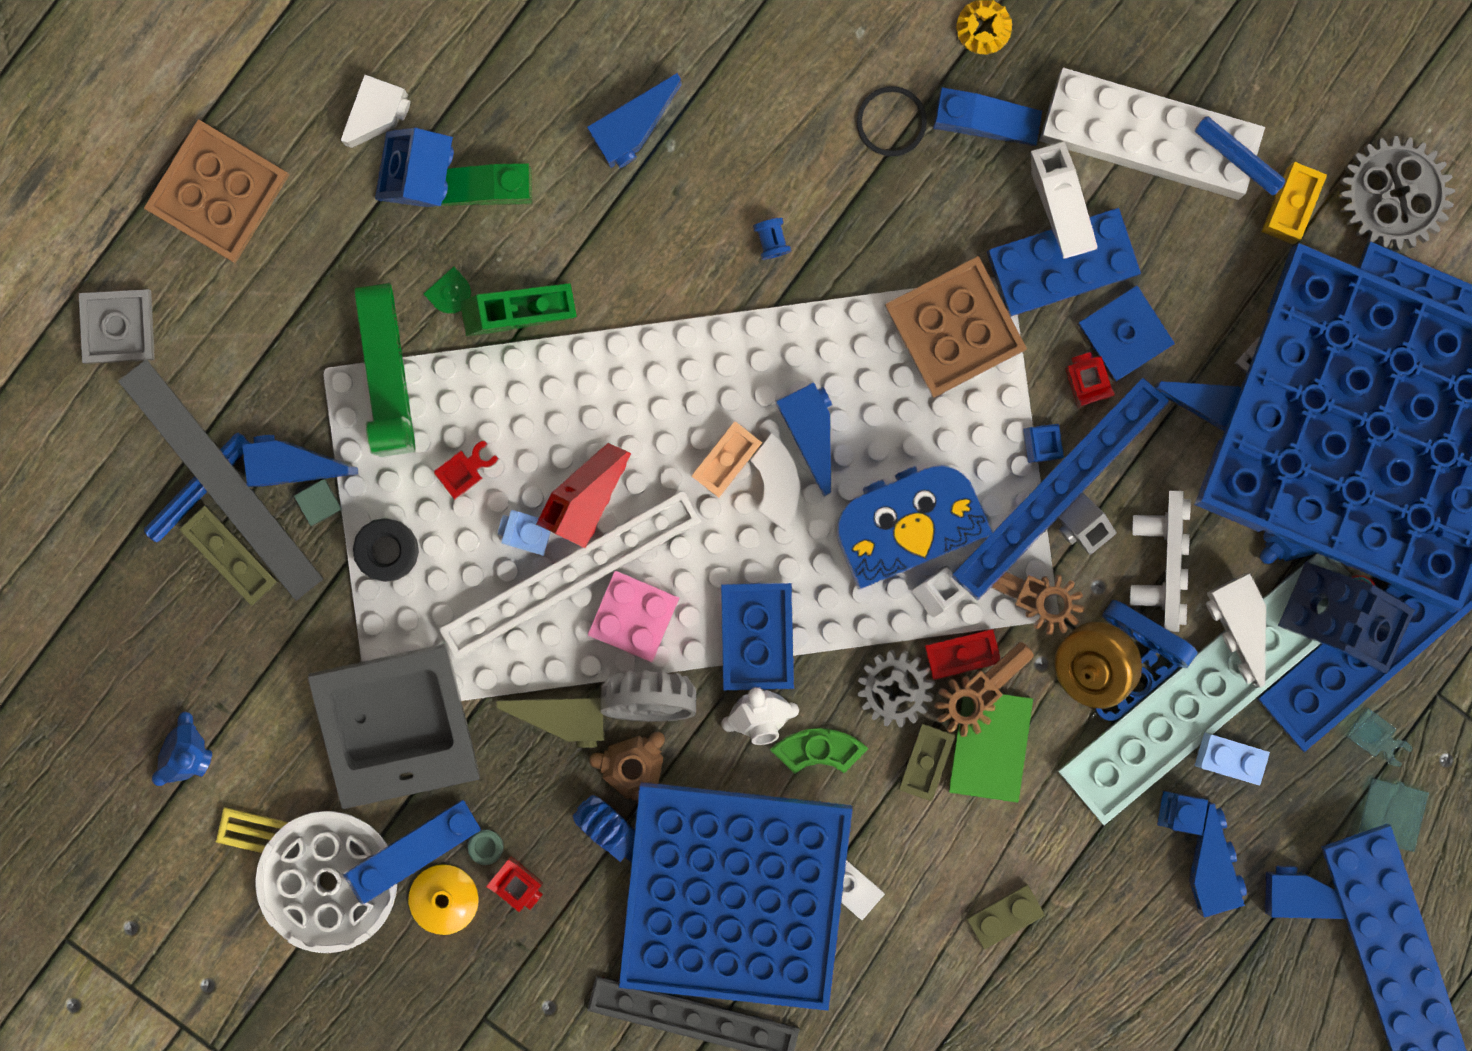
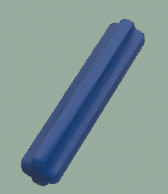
M1204 117L1196 126V134L1271 195L1276 194L1283 187L1285 178L1210 117Z

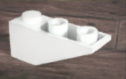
M1065 141L1031 151V174L1063 258L1096 250L1097 243L1077 173Z
M1243 574L1207 592L1210 601L1206 602V605L1215 621L1221 620L1226 630L1222 637L1230 652H1237L1242 664L1238 665L1243 679L1247 684L1252 682L1254 687L1261 688L1265 686L1266 604L1251 575Z

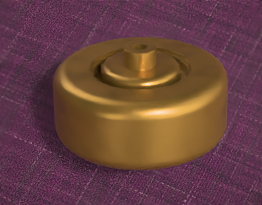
M1089 622L1074 629L1061 642L1055 655V672L1060 685L1071 698L1084 706L1104 709L1119 704L1135 689L1142 673V660L1137 646L1124 631L1108 623Z

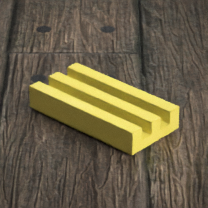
M225 807L216 842L262 853L266 845L225 836L226 830L271 840L276 833L229 823V818L232 817L279 829L289 822Z

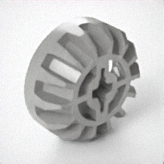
M648 670L639 673L627 671L626 674L615 673L601 687V714L615 719L646 722L688 719L696 715V689L687 676H681L679 673L667 674L666 671L654 673Z

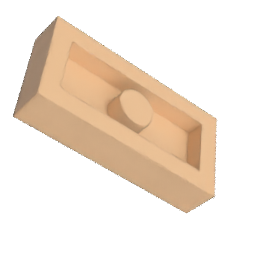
M734 421L691 477L720 498L761 446L762 442Z

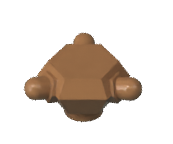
M654 732L648 739L646 737L642 739L640 736L622 741L609 746L608 751H605L604 754L593 753L589 758V763L592 767L601 769L603 779L626 799L632 798V800H636L638 804L640 783H659L663 756L660 754L662 751L659 749L664 744L665 737L661 732Z

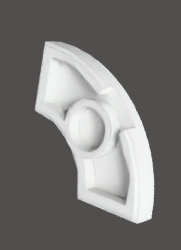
M771 433L750 462L758 469L764 483V496L758 511L786 531L794 518L798 506L799 477L789 451Z

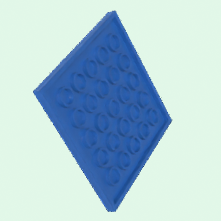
M641 782L619 988L829 1011L852 805Z

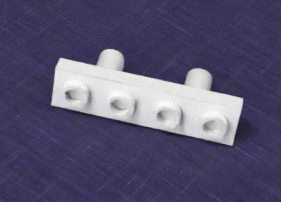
M1169 491L1168 512H1165V516L1133 515V535L1164 537V540H1167L1166 582H1163V586L1131 585L1130 605L1162 606V610H1165L1164 628L1173 632H1180V625L1187 624V604L1180 603L1181 590H1188V569H1182V555H1189L1190 534H1183V520H1190L1191 499H1184V491Z

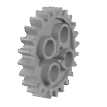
M1394 136L1391 138L1389 146L1381 138L1377 141V150L1371 144H1368L1364 147L1366 157L1360 153L1353 156L1358 166L1349 164L1345 167L1344 170L1351 175V178L1347 177L1340 180V184L1348 187V191L1340 193L1338 198L1348 200L1349 204L1340 210L1341 212H1351L1353 215L1346 222L1347 225L1359 224L1356 236L1367 232L1369 233L1367 243L1374 242L1378 238L1380 239V246L1387 248L1390 241H1392L1395 251L1402 249L1404 240L1409 249L1416 246V237L1422 243L1429 240L1427 230L1433 234L1440 231L1435 221L1444 223L1449 219L1442 212V209L1445 210L1453 207L1454 204L1445 200V196L1453 194L1455 189L1445 187V183L1453 177L1452 175L1441 174L1440 171L1447 163L1435 164L1434 159L1437 156V151L1426 155L1424 154L1426 143L1423 142L1415 149L1413 148V139L1409 137L1401 146L1398 136ZM1386 164H1389L1392 168L1391 175L1386 170ZM1402 164H1409L1414 168V180H1407L1402 176ZM1369 174H1376L1382 180L1380 190H1374L1369 187L1367 183ZM1393 189L1396 191L1401 190L1403 196L1400 198L1391 197L1390 191ZM1413 197H1419L1424 201L1425 211L1423 214L1416 213L1412 209L1411 200ZM1379 207H1386L1391 211L1392 221L1390 224L1379 220L1377 214ZM1401 210H1402L1404 216L1407 217V223H1403V222H1402V219H1401V216H1402Z

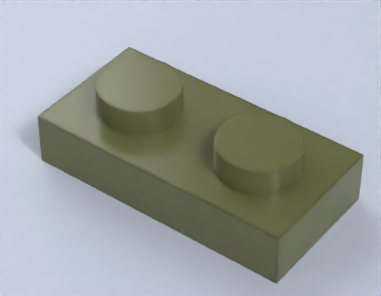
M921 723L899 790L933 801L955 735Z
M1025 884L968 916L967 920L985 950L1044 917L1045 914L1029 885Z

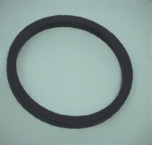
M895 86L883 87L868 95L861 104L857 116V128L862 141L869 149L883 156H900L912 151L921 142L927 127L926 111L919 98L909 90ZM888 92L901 93L909 97L917 105L922 119L921 130L916 140L908 147L896 151L883 150L872 144L865 135L862 125L863 112L868 103L876 96Z

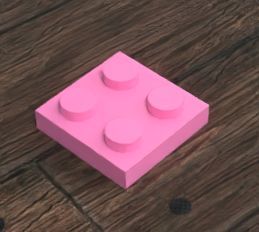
M614 571L588 636L653 662L680 598L618 571Z

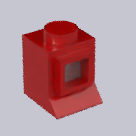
M1089 352L1071 358L1073 365L1067 366L1065 371L1077 408L1115 396L1102 356L1093 358L1092 353Z
M511 856L486 887L520 912L524 906L531 910L543 895L538 889L544 882Z

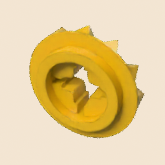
M975 0L966 5L959 14L956 25L957 34L961 43L968 50L982 55L992 54L1002 49L1008 42L1012 33V19L1006 7L1000 5L995 0ZM975 15L984 21L988 18L991 19L993 16L995 17L990 27L993 35L986 31H983L981 34L978 33L976 36L973 35L979 26Z

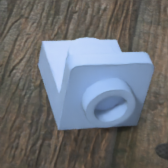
M511 509L509 516L503 515L498 535L503 536L502 544L544 556L551 532L536 525L538 517Z

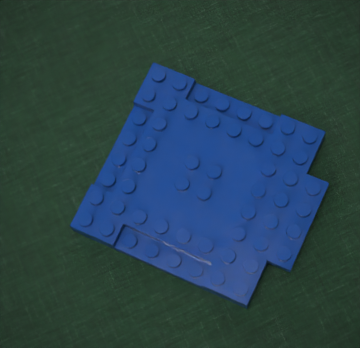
M1373 242L1366 244L1358 267L1298 243L1290 249L1267 310V313H1269L1224 435L1218 440L1194 505L1260 532L1264 530L1388 582L1389 587L1449 612L1460 611L1464 606L1472 583V284Z

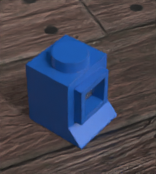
M1163 791L1157 825L1175 831L1202 835L1208 800Z

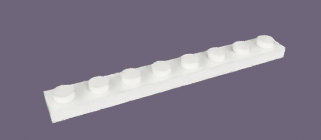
M683 490L593 541L586 548L583 547L439 630L455 659L458 660L701 522V519Z

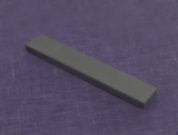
M596 975L587 1011L741 1051L795 1050L799 1027L667 993L619 988L620 981Z

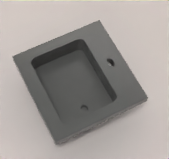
M447 643L309 673L308 680L342 809L480 779ZM408 772H411V773H412V775H408V776H402V775H401V774L408 773Z

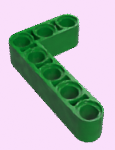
M391 283L356 287L355 299L373 421L366 423L370 451L379 457L415 452V438Z

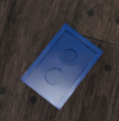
M792 583L721 585L723 689L751 690L755 687L760 689H794Z

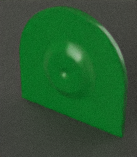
M452 267L424 295L439 311L453 314L461 311V301L471 297V288L464 276L455 267Z

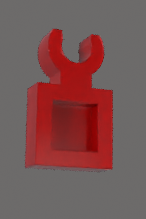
M486 441L477 443L469 458L466 457L463 451H460L433 471L454 500H457L483 480L478 472L480 468H490L498 462L499 458L496 455L487 461L481 459L480 452L488 445Z

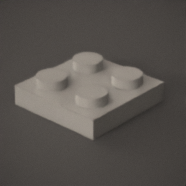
M151 290L79 293L82 363L155 360Z

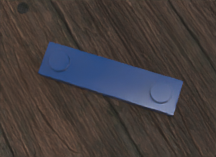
M460 800L345 872L343 876L361 905L365 904L481 829L465 801Z

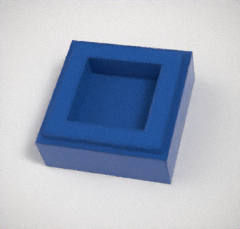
M1059 424L1023 429L1028 463L1064 458Z

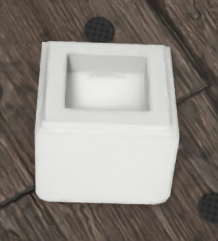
M947 565L913 589L914 595L933 618L944 612L967 593L952 578L953 573Z

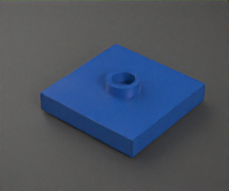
M1138 285L1078 323V326L1098 357L1102 356L1105 368L1114 382L1175 344Z

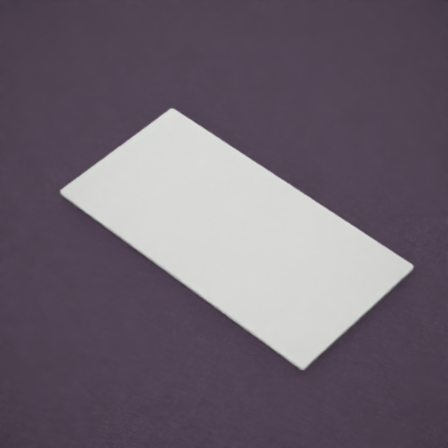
M995 277L990 278L1002 300ZM912 288L403 357L416 451L385 457L372 454L369 448L366 423L373 421L365 363L329 367L324 371V382L334 458L358 467L357 475L337 477L361 662L445 644L446 641L439 630L440 628L583 548L551 532L543 556L502 544L503 536L498 535V530L503 515L509 516L511 509L539 518L551 492L607 443L630 452L631 455L588 544L683 490L701 519V522L614 570L680 598L653 662L588 636V632L614 574L613 571L458 660L455 659L449 648L462 701L604 682L615 673L626 674L627 671L639 673L648 670L654 673L661 671L670 673L722 666L721 585L792 583L793 656L1035 623L1040 618L1039 614L1027 618V611L1015 606L1017 599L992 588L978 601L967 592L934 618L930 616L914 595L913 589L943 566L947 565L950 571L954 573L989 536L870 586L858 589L839 546L836 534L840 514L853 500L865 495L862 490L864 487L880 480H884L886 485L896 482L895 475L913 466H916L919 472L934 466H947L964 474L975 490L993 533L1041 483L1038 462L1028 463L1023 432L1024 428L1033 427L1023 352L932 398L885 308V304L916 289ZM1018 315L1011 317L1020 334ZM813 382L817 389L824 387L832 402V406L828 407L830 412L831 493L825 497L776 405V401ZM734 421L762 442L761 446L772 433L783 443L795 463L800 486L799 501L794 518L786 531L758 511L764 496V483L760 472L750 461L761 446L720 498L691 477ZM481 441H486L488 445L481 450V459L487 461L496 455L499 458L498 462L490 468H480L478 472L483 480L457 500H454L433 471L460 451H463L466 457L469 458L472 455L474 446ZM383 518L402 522L410 528L417 539L419 549L417 562L409 574L399 580L388 582L371 579L362 573L355 563L353 555L355 537L361 528L373 520ZM1046 530L1006 572L1024 580L1027 579L1028 575L1039 580L1047 576L1050 587L1055 586L1048 531ZM388 536L377 539L372 549L375 559L383 564L395 561L400 551L396 540ZM1056 595L1049 596L1044 602V608L1049 614H1059Z

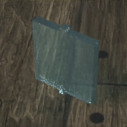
M1371 778L1358 833L1388 823L1392 827L1398 848L1415 852L1429 793L1405 787L1402 782L1392 784Z

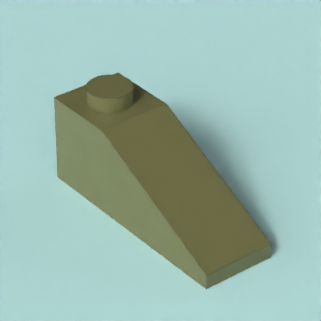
M601 697L497 701L498 709L568 742L576 741V748L597 747V741L605 740L604 715L601 714Z

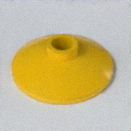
M446 864L432 866L420 873L414 880L409 892V908L415 921L423 929L439 935L453 934L465 928L474 918L479 903L478 890L473 879L464 870ZM443 894L448 897L449 903L446 907L437 905L436 898L438 895Z

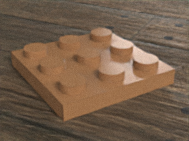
M198 119L144 209L236 264L289 177V174Z
M979 256L885 304V308L932 398L1027 350Z

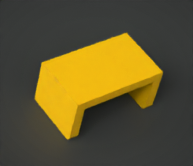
M1297 162L1287 167L1283 177L1285 178V184L1277 192L1261 232L1290 244L1300 241L1327 174Z

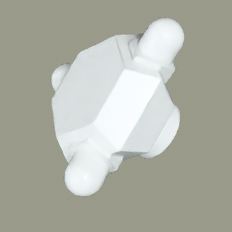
M755 687L737 701L730 715L723 718L721 726L727 732L736 731L751 737V741L755 745H765L779 738L778 730L789 719L798 715L799 708L795 703H788L778 694Z

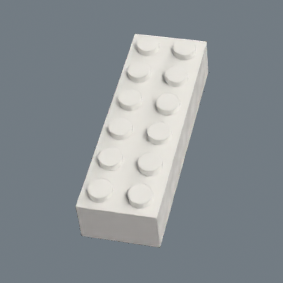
M1062 68L1056 81L1039 141L1050 145L1065 141L1068 150L1239 200L1246 194L1250 177L1196 134L1195 128L1204 117H1210L1257 156L1265 127Z

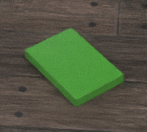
M1003 694L993 704L995 705L994 711H983V715L989 717L991 723L986 725L977 720L981 733L975 734L970 724H968L967 736L961 737L959 732L960 724H958L949 793L1019 803L1033 698ZM964 696L962 697L959 715L967 717L973 712L974 704L970 698Z

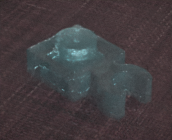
M1369 708L1364 709L1345 735L1373 757H1377L1382 750L1386 761L1396 767H1400L1402 763L1395 759L1394 750L1398 747L1403 748L1407 752L1413 750L1406 741L1393 740L1391 737L1397 729Z

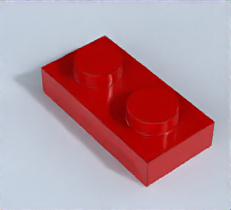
M993 629L925 645L933 680L992 666L1001 659Z

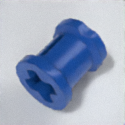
M774 218L753 225L754 232H758L762 245V260L776 258L792 252L791 247L786 245L782 231L783 218Z

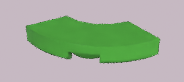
M826 728L798 731L783 738L770 748L794 774L806 766L815 764L834 766L845 773L869 749L851 735Z

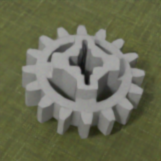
M890 650L887 653V660L880 654L874 658L877 666L875 667L868 663L864 669L869 676H861L858 680L859 683L866 685V688L858 692L859 697H867L868 700L862 706L863 710L872 707L874 713L871 719L876 720L881 715L885 717L884 726L887 727L893 719H896L899 727H903L906 717L912 723H915L918 720L916 711L922 714L928 711V707L923 702H929L934 699V695L927 692V689L935 685L934 681L925 679V676L930 671L929 667L920 669L918 665L921 658L919 657L915 658L912 662L909 661L908 651H904L900 658H896L894 650ZM894 666L891 675L887 677L877 676L882 669ZM909 671L916 678L918 685L912 683L908 676ZM895 681L899 682V688L904 690L898 696L893 695L894 690L888 687ZM875 692L880 694L884 701V706L877 700ZM915 701L912 707L898 711L902 702Z

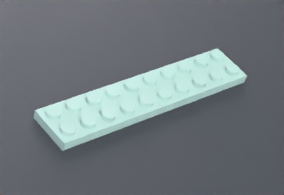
M1319 553L1306 561L1351 577V574L1340 562ZM1304 564L1263 598L1266 604L1265 686L1259 688L1254 687L1252 682L1249 684L1245 682L1238 668V665L1242 664L1237 652L1231 653L1222 637V634L1226 632L1224 630L1198 652L1188 668L1180 667L1058 770L1102 825L1107 824L1201 744L1204 732L1214 734L1320 644L1278 626ZM1324 598L1319 602L1317 606L1318 614L1327 609L1328 598Z

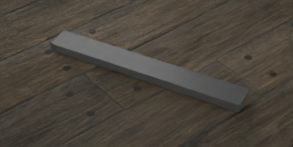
M147 359L118 381L295 601L324 579L250 487H247L246 481Z

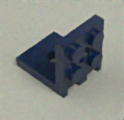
M1305 562L1278 626L1292 633L1338 649L1373 669L1387 674L1415 609L1374 585ZM1324 598H1328L1327 609L1318 614L1317 606L1319 602Z

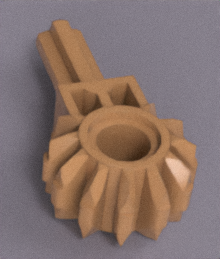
M1005 572L991 587L1017 599L1015 606L1026 610L1027 618L1039 614L1040 618L1034 623V628L1039 629L1044 621L1049 622L1047 626V634L1049 635L1053 634L1054 623L1059 624L1060 631L1063 634L1067 632V627L1064 623L1065 619L1075 626L1079 623L1078 619L1070 614L1071 611L1077 613L1084 612L1083 606L1072 605V601L1080 600L1083 597L1082 592H1076L1072 595L1068 594L1075 585L1072 580L1066 584L1064 589L1060 588L1062 582L1061 575H1056L1055 586L1050 587L1047 576L1039 580L1028 575L1027 579L1024 580ZM1051 595L1060 596L1065 603L1063 611L1057 615L1049 614L1044 608L1045 600Z
M1019 642L985 674L982 671H978L970 679L969 677H963L961 690L954 679L950 680L948 683L953 693L951 694L945 689H940L938 694L947 699L946 703L936 702L934 704L936 709L946 708L947 712L937 717L938 722H945L950 718L952 721L946 729L949 733H952L957 725L960 724L959 732L961 737L967 736L968 724H970L975 734L981 733L977 720L986 725L991 723V719L983 715V711L995 710V705L993 704L1003 695L999 689L1033 659L1034 654L1031 649L1023 642ZM964 696L970 698L974 704L973 712L967 717L960 716L956 711L957 700Z

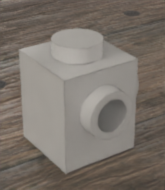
M1084 493L1058 517L1063 525L1058 530L1071 545L1077 542L1089 555L1117 534L1105 513Z

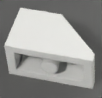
M364 75L341 138L343 144L352 148L395 128L399 119L404 120L410 107V100H407L408 94L405 89Z

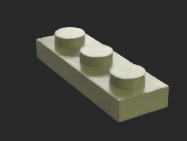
M208 506L200 509L179 529L251 606H254L279 582Z

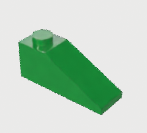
M529 163L489 164L447 169L445 181H447L448 190L441 206L532 204V169Z
M571 283L478 294L460 302L466 336L497 333L577 318Z

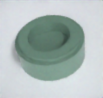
M489 829L480 830L470 838L468 843L470 857L480 865L495 863L501 857L504 849L503 840L500 835Z

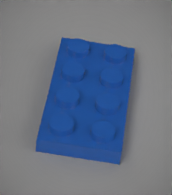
M1117 208L1089 217L1097 243L1096 250L1064 259L1053 230L988 250L987 255L1004 306L1010 317L1140 275L1141 272L1120 209Z

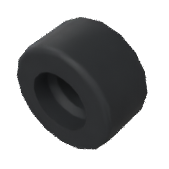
M387 518L373 520L364 525L356 535L353 545L354 561L360 571L369 578L382 582L399 580L409 574L415 566L419 554L418 542L412 530L402 522ZM385 536L396 540L400 550L396 560L389 564L378 562L373 556L372 551L376 540Z

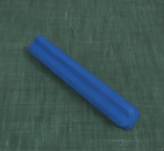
M236 433L220 450L233 465L243 455L242 445L251 443L242 434ZM195 476L144 528L145 534L152 541H161L207 493V490Z

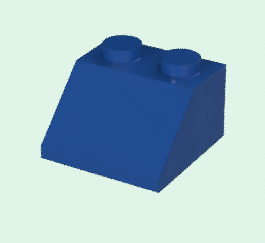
M419 128L386 131L375 200L422 207L441 206L448 190V184L445 180L448 166L451 164L454 150L451 146L453 137Z

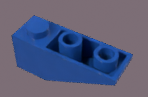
M1208 802L1203 834L1197 837L1189 877L1198 913L1204 918L1245 906L1242 896L1247 895L1244 880L1241 875L1236 876L1232 864L1237 862L1235 849L1231 841L1226 842L1222 829L1227 828L1223 810L1221 807L1216 809L1215 804L1212 802Z

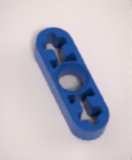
M1112 600L1102 614L1109 624L1118 627L1128 636L1182 668H1188L1198 654L1197 650L1188 642L1117 600Z
M1149 649L1141 656L1142 663L1146 661L1148 666H1152L1157 662L1158 657L1155 651ZM1168 660L1171 664L1168 668L1161 665L1153 671L1159 675L1155 680L1152 674L1142 667V674L1146 677V686L1142 691H1132L1128 695L1132 697V700L1127 703L1126 699L1117 704L1116 708L1118 710L1116 713L1111 711L1104 713L1102 709L1094 708L1095 712L1099 717L1109 721L1121 718L1175 672L1179 666Z

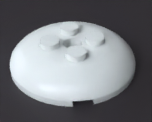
M314 812L287 823L267 843L257 866L256 894L265 919L271 927L273 926L280 935L288 940L287 942L311 952H340L365 942L380 929L389 916L396 898L397 884L361 905L343 874L388 845L380 834L366 822L341 812ZM328 871L336 877L337 884L335 889L326 890L321 886L320 876L322 872Z

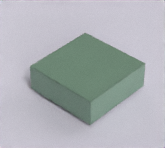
M326 479L294 495L312 527L342 510Z

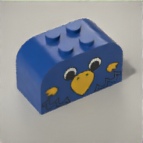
M916 466L897 473L895 475L896 482L886 485L884 480H880L864 487L862 490L865 495L856 498L845 507L839 516L836 534L839 546L858 589L870 586L993 534L975 490L964 474L947 466H934L920 472Z

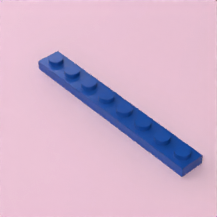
M1142 378L1002 522L993 534L952 574V578L978 601L1164 409L1169 400L1147 380Z

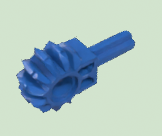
M591 795L577 808L578 810L573 815L574 822L594 842L612 854L617 860L621 862L625 857L632 863L635 829L598 796Z

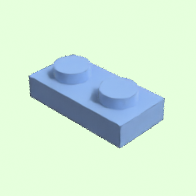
M1204 732L1194 766L1260 786L1270 752Z

